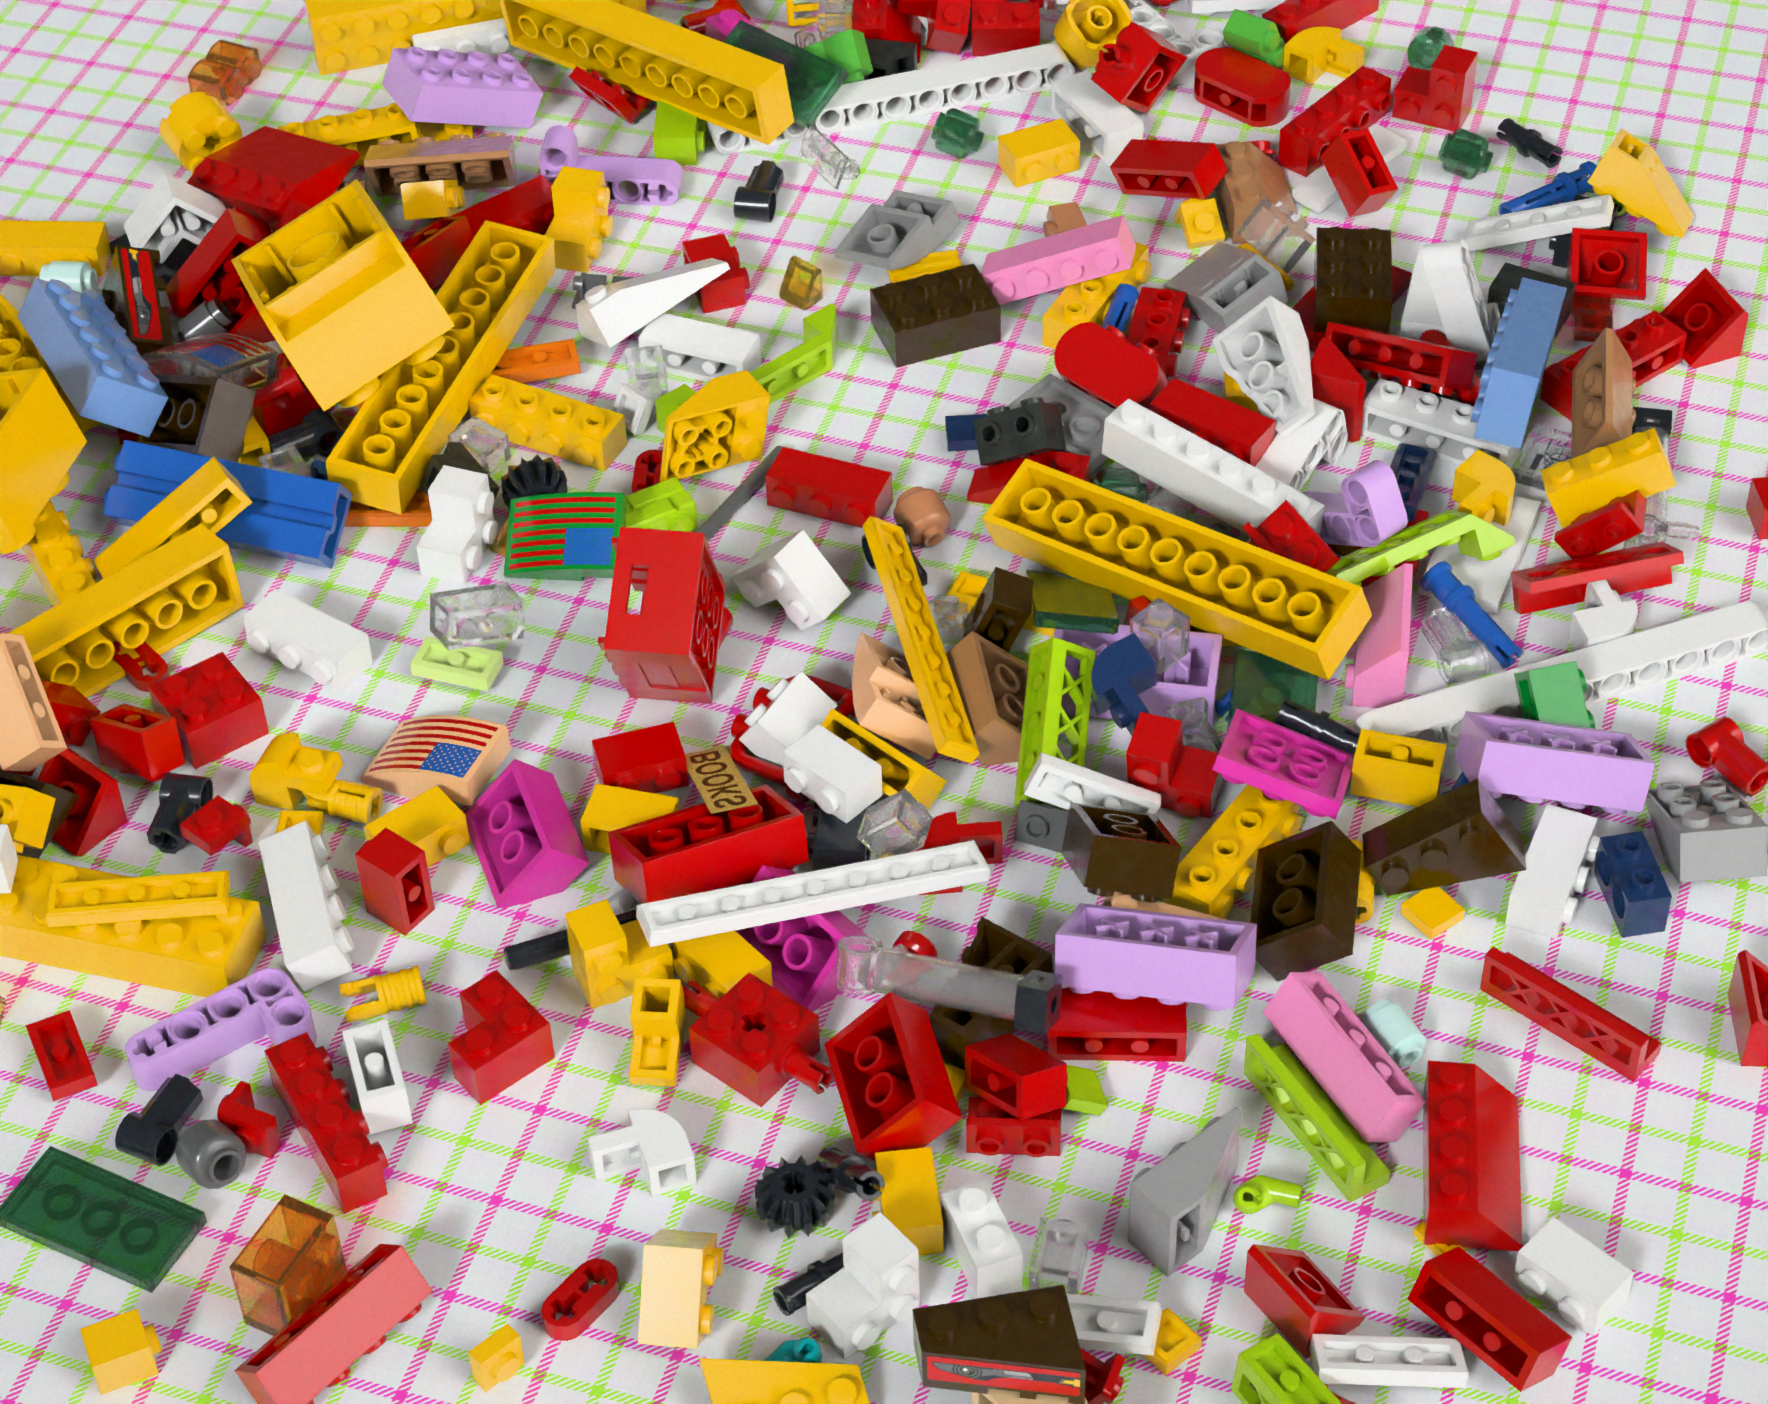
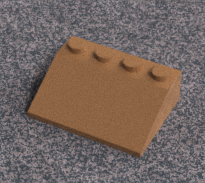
M502 132L486 133L484 138H470L469 135L458 134L450 136L449 140L435 141L432 137H420L414 139V143H400V141L392 139L382 140L379 142V145L370 146L364 158V168L376 196L401 195L400 184L458 179V186H462L464 190L517 186L512 136H505V133Z

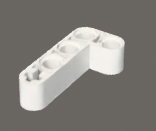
M1123 0L1130 10L1132 22L1159 33L1188 57L1170 83L1183 85L1193 82L1196 59L1205 51L1224 47V36L1218 29L1202 28L1184 35L1143 0Z
M1457 239L1423 245L1422 260L1424 271L1448 341H1450L1454 348L1478 353L1476 363L1487 361L1500 323V312L1495 302L1485 304L1465 240Z
M1313 398L1315 415L1285 437L1278 433L1255 466V468L1298 491L1301 490L1321 459L1334 464L1341 457L1347 443V428L1343 410Z

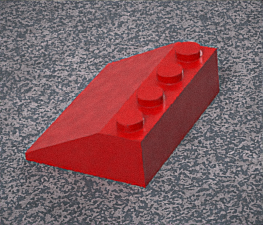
M264 126L206 156L196 166L192 176L186 183L222 200L226 209H232L235 206L268 222L270 229L274 230L291 198L313 208L335 192L361 155L355 150Z

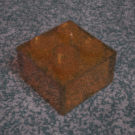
M285 1194L229 1267L245 1324L272 1336L277 1334L347 1273L334 1215Z

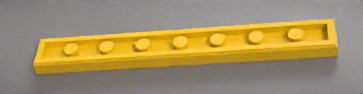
M869 516L862 527L937 753L972 764L980 754L903 528Z

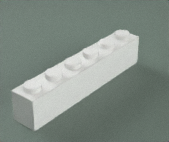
M1127 399L1105 419L1102 444L1103 455L1246 533L1242 527L1247 522L1257 528L1287 500L1320 536L1325 505L1130 399Z

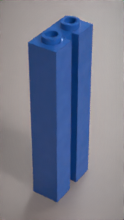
M124 440L122 450L117 454L114 462L115 472L119 474L116 485L111 484V487L104 495L103 515L119 525L132 527L212 457ZM217 459L239 481L252 503L215 534L227 543L229 548L332 569L353 496L349 490L336 482Z

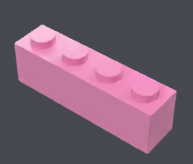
M1121 215L989 253L986 256L981 275L999 305L1130 269L1136 244L1124 216Z
M1290 972L1263 1011V1014L1274 1026L1276 1035L1290 1046L1300 1059L1301 1066L1313 1075L1324 1089L1328 1098L1340 1109L1366 1143L1397 1142L1426 1100L1322 973Z

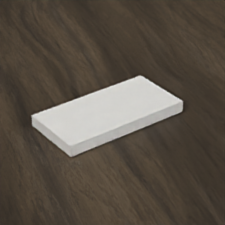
M1514 495L1511 517L1508 523L1502 526L1492 520L1491 525L1514 536L1515 545L1501 550L1502 554L1498 558L1489 561H1479L1476 557L1462 555L1459 552L1457 543L1448 546H1436L1423 576L1437 563L1447 561L1452 566V573L1463 585H1469L1473 588L1474 600L1486 612L1497 614L1510 584L1511 572L1515 571L1539 515L1541 502ZM1458 502L1455 503L1452 510L1458 511ZM1419 583L1418 594L1436 598L1431 591H1424Z

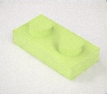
M426 636L410 663L413 676L483 691H489L504 664L503 655L500 651Z

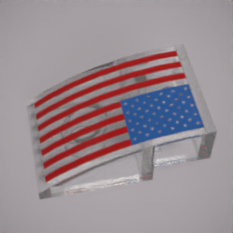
M220 332L196 336L140 356L148 363V367L158 374L218 377L248 388L275 377L278 351L245 336Z

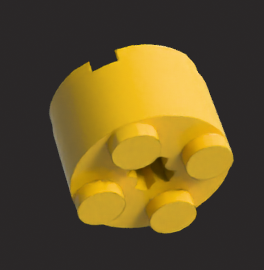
M1070 0L1056 23L1054 36L1057 44L1062 47L1074 67L1078 69L1093 68L1099 62V51H1108L1103 48L1105 44H1116L1117 35L1124 27L1129 26L1132 16L1123 0Z
M198 91L186 94L173 102L169 107L172 112L166 120L162 118L159 128L163 142L184 168L192 174L196 166L206 156L242 138L240 125L220 100L214 95L213 97L207 96L205 92Z

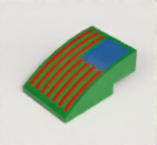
M554 493L511 499L504 577L584 581V577L613 578L616 551L611 544V538L618 537L620 527H625L627 500L624 493Z

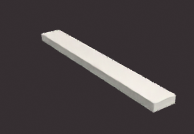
M973 840L637 905L636 917L649 946L653 947L989 881L990 868Z

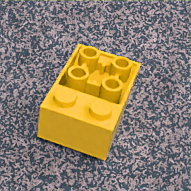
M1621 128L1587 183L1593 186V191L1599 196L1611 195L1612 198L1624 204V209L1634 217L1643 218L1644 216L1654 222L1656 229L1668 237L1677 236L1682 239L1694 214L1654 148Z
M747 370L713 378L666 418L660 482L673 477L680 480L762 458L770 394Z

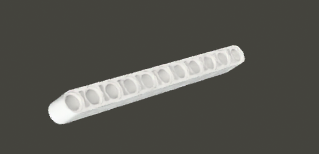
M1048 43L789 95L794 123L769 145L707 122L706 125L716 148L721 153L734 154L1051 90L1052 82L1074 75L1075 71L1062 47L1055 43Z
M1740 602L1370 710L1359 716L1353 723L1352 728L1359 732L1361 729L1447 744V747L1458 744L1465 711L1523 719L1514 673L1576 661L1578 669H1581L1585 676L1586 692L1584 693L1586 706L1760 655L1768 650V619L1754 602Z

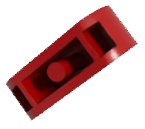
M1228 47L1210 49L1196 59L1194 97L1197 102L1252 127L1272 126L1280 123L1287 117L1291 78L1287 72Z
M1094 322L1078 324L1066 331L1056 346L1054 354L1055 366L1065 382L1115 410L1127 399L1150 410V403L1167 386L1166 375L1155 359L1157 353L1141 342H1138L1136 346L1127 342V337L1111 325L1103 328Z

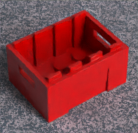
M620 527L619 536L611 538V544L616 551L606 634L605 637H598V645L601 650L605 651L607 661L612 663L615 675L619 676L620 684L626 688L631 698L712 704L726 584L721 573H718L709 551L710 546L705 534L699 532ZM631 584L635 591H643L640 614H627Z

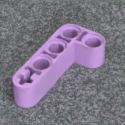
M561 125L552 126L547 130L539 154L541 175L552 184L562 166L604 172L605 187L610 189L609 203L669 206L678 199L684 174L679 163L669 159L578 155L575 133L568 127Z
M1374 460L1346 477L1341 485L1342 494L1302 492L1325 505L1320 537L1326 544L1376 547L1407 526V513L1396 477L1392 469L1380 460Z
M265 968L136 1033L126 1043L125 1052L135 1085L145 1091H157L168 1077H173L175 1074L186 1077L266 1034L275 1045L306 1032L315 1045L317 1035L310 1006L291 979L280 969Z

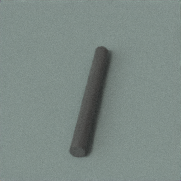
M776 446L696 532L704 533L707 541H709L765 481V475L782 449V446Z

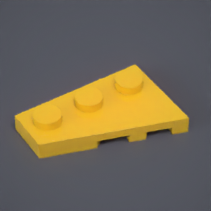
M700 1358L699 1361L711 1404H870L859 1367L856 1364Z

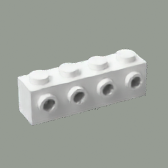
M1379 378L1364 401L1361 435L1395 446L1404 443L1432 449L1437 452V459L1459 466L1479 449L1502 461L1511 469L1521 452V449L1474 438L1478 423L1470 422L1474 407L1468 404L1456 402Z
M305 820L258 841L285 966L302 990L305 992L353 971L349 952L354 950V944L345 926H342L341 921L346 919L347 915L340 898L334 892V889L339 888V882L333 868L327 863V859L332 857V853L322 833L315 835Z

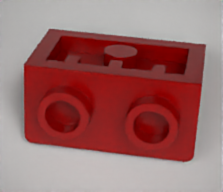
M576 66L568 76L589 99L631 125L650 102V99L627 91L616 83L609 84L595 70L587 73Z
M1638 490L1623 497H1616L1607 505L1578 516L1571 522V525L1555 533L1554 541L1572 560L1605 551L1644 531L1647 499Z
M1287 500L1257 528L1249 522L1242 527L1251 537L1246 543L1326 573L1340 560L1299 511Z
M969 1097L968 1118L966 1119V1153H981L988 1156L997 1154L1028 1155L1031 1157L1060 1156L1062 1108L1020 1120L981 1097Z

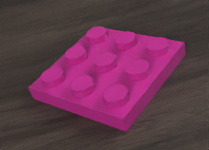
M1236 708L1212 770L1220 773L1225 780L1231 783H1246L1261 789L1262 793L1271 799L1278 801L1286 799L1301 805L1311 815L1317 817L1328 816L1336 819L1352 772L1354 755Z

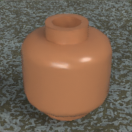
M917 486L906 490L898 497L893 511L896 524L900 523L905 527L912 545L924 544L930 547L940 543L945 538V532L951 524V515L940 495L935 490Z

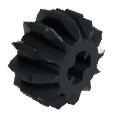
M537 454L530 461H526L521 457V464L518 466H508V474L501 477L502 498L509 510L511 499L568 492L565 472L553 461L552 457L542 460Z
M801 1155L796 1163H788L781 1157L778 1168L765 1166L762 1174L763 1179L757 1180V1185L755 1186V1199H757V1214L760 1220L767 1221L770 1231L774 1232L784 1228V1233L790 1238L795 1230H802L809 1237L812 1225L825 1227L828 1214L833 1213L835 1208V1194H833L834 1184L831 1175L823 1173L820 1162L817 1161L806 1165V1161Z

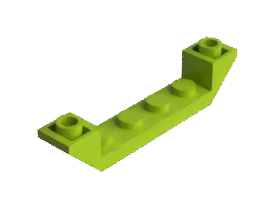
M831 303L803 318L804 343L750 372L770 394L769 404L833 369L838 337L837 308L834 304ZM683 384L655 400L657 429L662 433H665L666 418L696 393L688 385Z
M1448 509L1399 531L1376 547H1363L1339 558L1340 560L1326 574L1360 586L1361 580L1370 576L1386 575L1395 570L1394 565L1426 557L1428 555L1427 550L1436 546H1448L1457 543L1460 554L1476 557L1479 561H1489L1501 556V550L1515 545L1514 536L1473 514Z

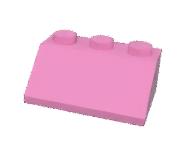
M1403 564L1363 588L1372 617L1347 652L1346 659L1354 660V664L1346 665L1345 689H1353L1352 706L1380 708L1403 701L1409 656L1413 564Z

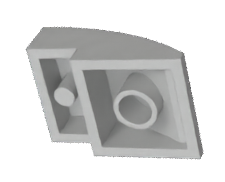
M894 190L883 206L871 204L833 254L838 259L896 270L914 264L929 255L951 235L961 222L952 201Z

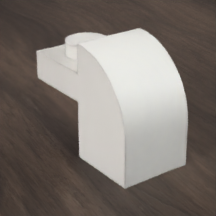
M1606 579L1587 583L1584 609L1573 611L1568 642L1573 651L1631 635L1635 631L1638 615L1636 601L1621 602L1619 594L1616 590L1611 589Z
M653 1109L628 1111V1127L607 1130L600 1135L587 1138L591 1167L596 1181L642 1168L652 1197L697 1184L694 1154L687 1135L681 1124L664 1112Z

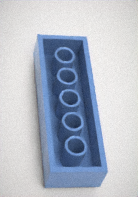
M35 277L17 317L78 415L150 437L169 397L160 386L159 379L148 368V363L138 353L136 345L127 337L126 330L115 319V314L105 304V299L90 290H84L83 293L72 290L69 285L57 279H50L48 282Z
M1522 277L1519 289L1510 290L1492 348H1490L1487 362L1483 369L1478 398H1476L1470 422L1478 423L1474 438L1521 449L1550 355L1567 288Z

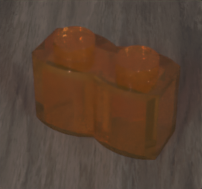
M223 39L218 40L210 48L206 57L199 60L191 69L188 75L190 92H205L207 96L213 97L214 95L224 106L232 105L236 99L243 95L245 87L250 85L261 74L262 62L259 59L258 49Z

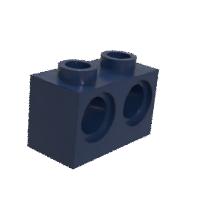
M1643 831L1600 837L1593 873L1621 937L1664 932L1672 895Z

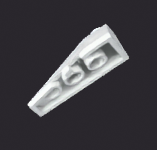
M709 258L605 286H596L585 293L584 300L576 304L579 332L583 338L611 348L728 271L730 267L727 262Z
M1269 296L1213 338L1222 369L1240 385L1239 388L1254 401L1258 406V410L1264 416L1276 421L1275 429L1280 435L1287 436L1315 415L1309 342L1298 312L1274 297Z

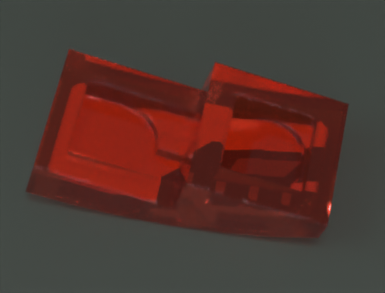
M1574 295L1571 312V328L1574 341L1595 342L1605 327L1613 329L1610 298Z

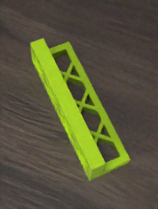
M1055 637L1030 648L1014 798L1015 807L1019 808L1020 800H1025L1040 805L1047 804L1060 808L1024 795V783L1041 752L1084 767L1092 693L1091 674L1096 651ZM1066 655L1081 660L1079 677L1073 680L1065 667ZM1067 692L1076 705L1075 716L1071 719L1068 718L1061 706L1062 695ZM1062 732L1066 734L1072 744V753L1067 759H1065L1057 746L1058 735Z
M1258 1033L1246 1038L1244 1075L1347 1200L1352 1202L1388 1184L1391 1171L1282 1043L1271 1049Z
M1279 1333L1244 1350L1238 1355L1231 1391L1243 1404H1342ZM1250 1383H1252V1384L1254 1385V1387L1256 1388L1257 1392L1252 1388V1386L1250 1385Z

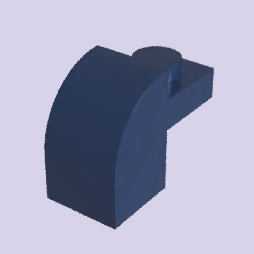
M1135 633L1105 648L1096 658L1091 674L1092 703L1097 715H1100L1110 710L1117 726L1120 729L1126 727L1131 736L1133 735L1140 712L1149 714L1148 709L1138 694L1156 685V663Z

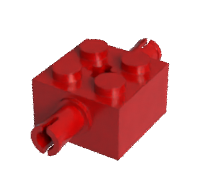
M1131 21L1129 26L1124 27L1117 35L1116 44H1105L1103 48L1108 51H1099V62L1095 67L1096 72L1090 79L1120 104L1147 114L1165 88L1170 85V81H1173V77L1188 57L1159 33Z
M750 972L720 998L700 986L695 980L687 982V986L692 988V990L685 985L682 986L685 1008L700 1017L689 1027L692 1063L760 1107L767 1103L791 1078L797 1079L811 1088L816 1094L824 1092V1088L819 1084L828 1089L834 1078L832 1068L814 1058L821 1051L819 1016Z

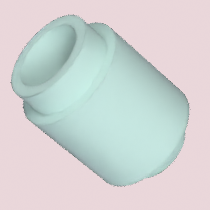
M52 261L50 264H44L40 270V279L48 282L50 279L60 280L69 285L72 290L81 293L84 290L95 291L97 288V273L95 269L91 268L89 262Z
M1382 999L1366 1009L1362 1016L1364 1026L1398 1067H1409L1415 1064L1423 1054L1426 1038L1400 1004H1394L1390 999Z

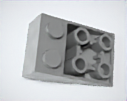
M1220 241L1163 285L1164 289L1186 292L1185 306L1191 308L1195 315L1218 334L1269 296L1274 297L1283 304L1289 301L1281 274L1277 269L1257 253Z
M1706 779L1701 781L1700 785L1683 786L1679 783L1669 782L1659 784L1657 789L1648 790L1645 803L1666 866L1679 883L1767 876L1768 826L1728 783L1718 779Z
M1235 1107L1223 1117L1218 1116L1210 1120L1201 1133L1187 1143L1180 1142L1165 1159L1152 1168L1147 1167L1141 1170L1130 1183L1128 1242L1167 1277L1204 1249L1237 1169L1241 1110L1238 1107Z

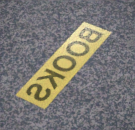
M725 746L685 754L687 771L711 814L758 804Z

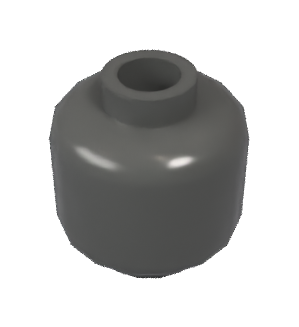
M214 1119L202 1120L190 1126L179 1139L176 1149L177 1162L183 1171L198 1185L208 1189H219L230 1184L243 1170L247 1158L246 1146L240 1137L224 1123Z

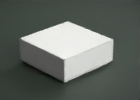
M621 383L612 411L624 415L625 426L628 431L634 435H643L654 407L655 399L631 383Z

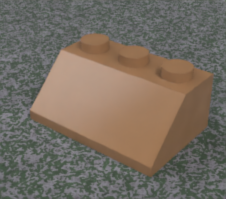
M1232 141L1226 144H1216L1228 171L1217 184L1215 190L1232 243L1304 237V230L1282 167L1249 141Z
M1605 327L1572 371L1571 459L1588 453L1597 447L1607 446L1632 435V427L1636 417V411L1632 408V395L1635 390L1636 380L1632 377V360L1611 328Z
M971 631L950 649L946 656L980 754L976 759L988 766L1018 762L1029 664Z

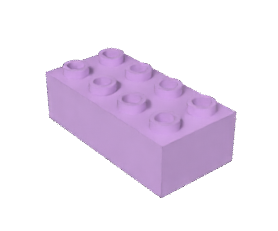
M415 46L408 47V49L393 48L382 85L411 122L531 128L543 95L542 90L520 65L518 59L508 53L489 55L478 51H470L469 53L454 52L449 49L433 51L423 50Z
M1067 619L1056 620L1053 637L1096 651L1095 660L1105 648L1135 633L1156 663V685L1138 694L1148 709L1149 714L1182 721V726L1212 729L1221 666V634ZM1066 655L1065 667L1073 680L1079 677L1081 660ZM1067 692L1062 695L1061 706L1066 714L1075 715L1076 705ZM1091 693L1089 716L1113 719L1110 710L1097 715L1093 707Z
M1465 711L1454 757L1469 782L1478 778L1492 798H1499L1503 793L1517 795L1520 799L1530 803H1542L1544 799L1555 800L1566 807L1574 809H1584L1585 805L1599 806L1609 813L1618 815L1626 814L1627 810L1643 812L1655 767L1653 760L1630 733Z
M1080 903L1055 934V974L1062 975V986L1069 987V990L1074 993L1087 994L1094 991L1111 992L1120 999H1135L1142 996L1158 998L1160 1003L1166 1005H1179L1184 1002L1203 1004L1204 1008L1213 1011L1235 1008L1255 976L1257 924Z

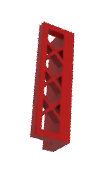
M1661 541L1511 572L1514 611L1519 614H1526L1584 602L1587 583L1605 579L1611 589L1616 590L1618 594L1672 584L1671 566L1684 564L1683 551Z
M1492 947L1485 954L1480 990L1634 1082L1659 1055L1661 1042L1508 951L1504 953Z

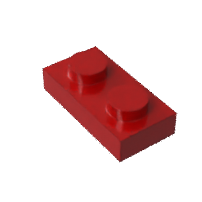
M70 1010L26 1025L53 1101L98 1086Z

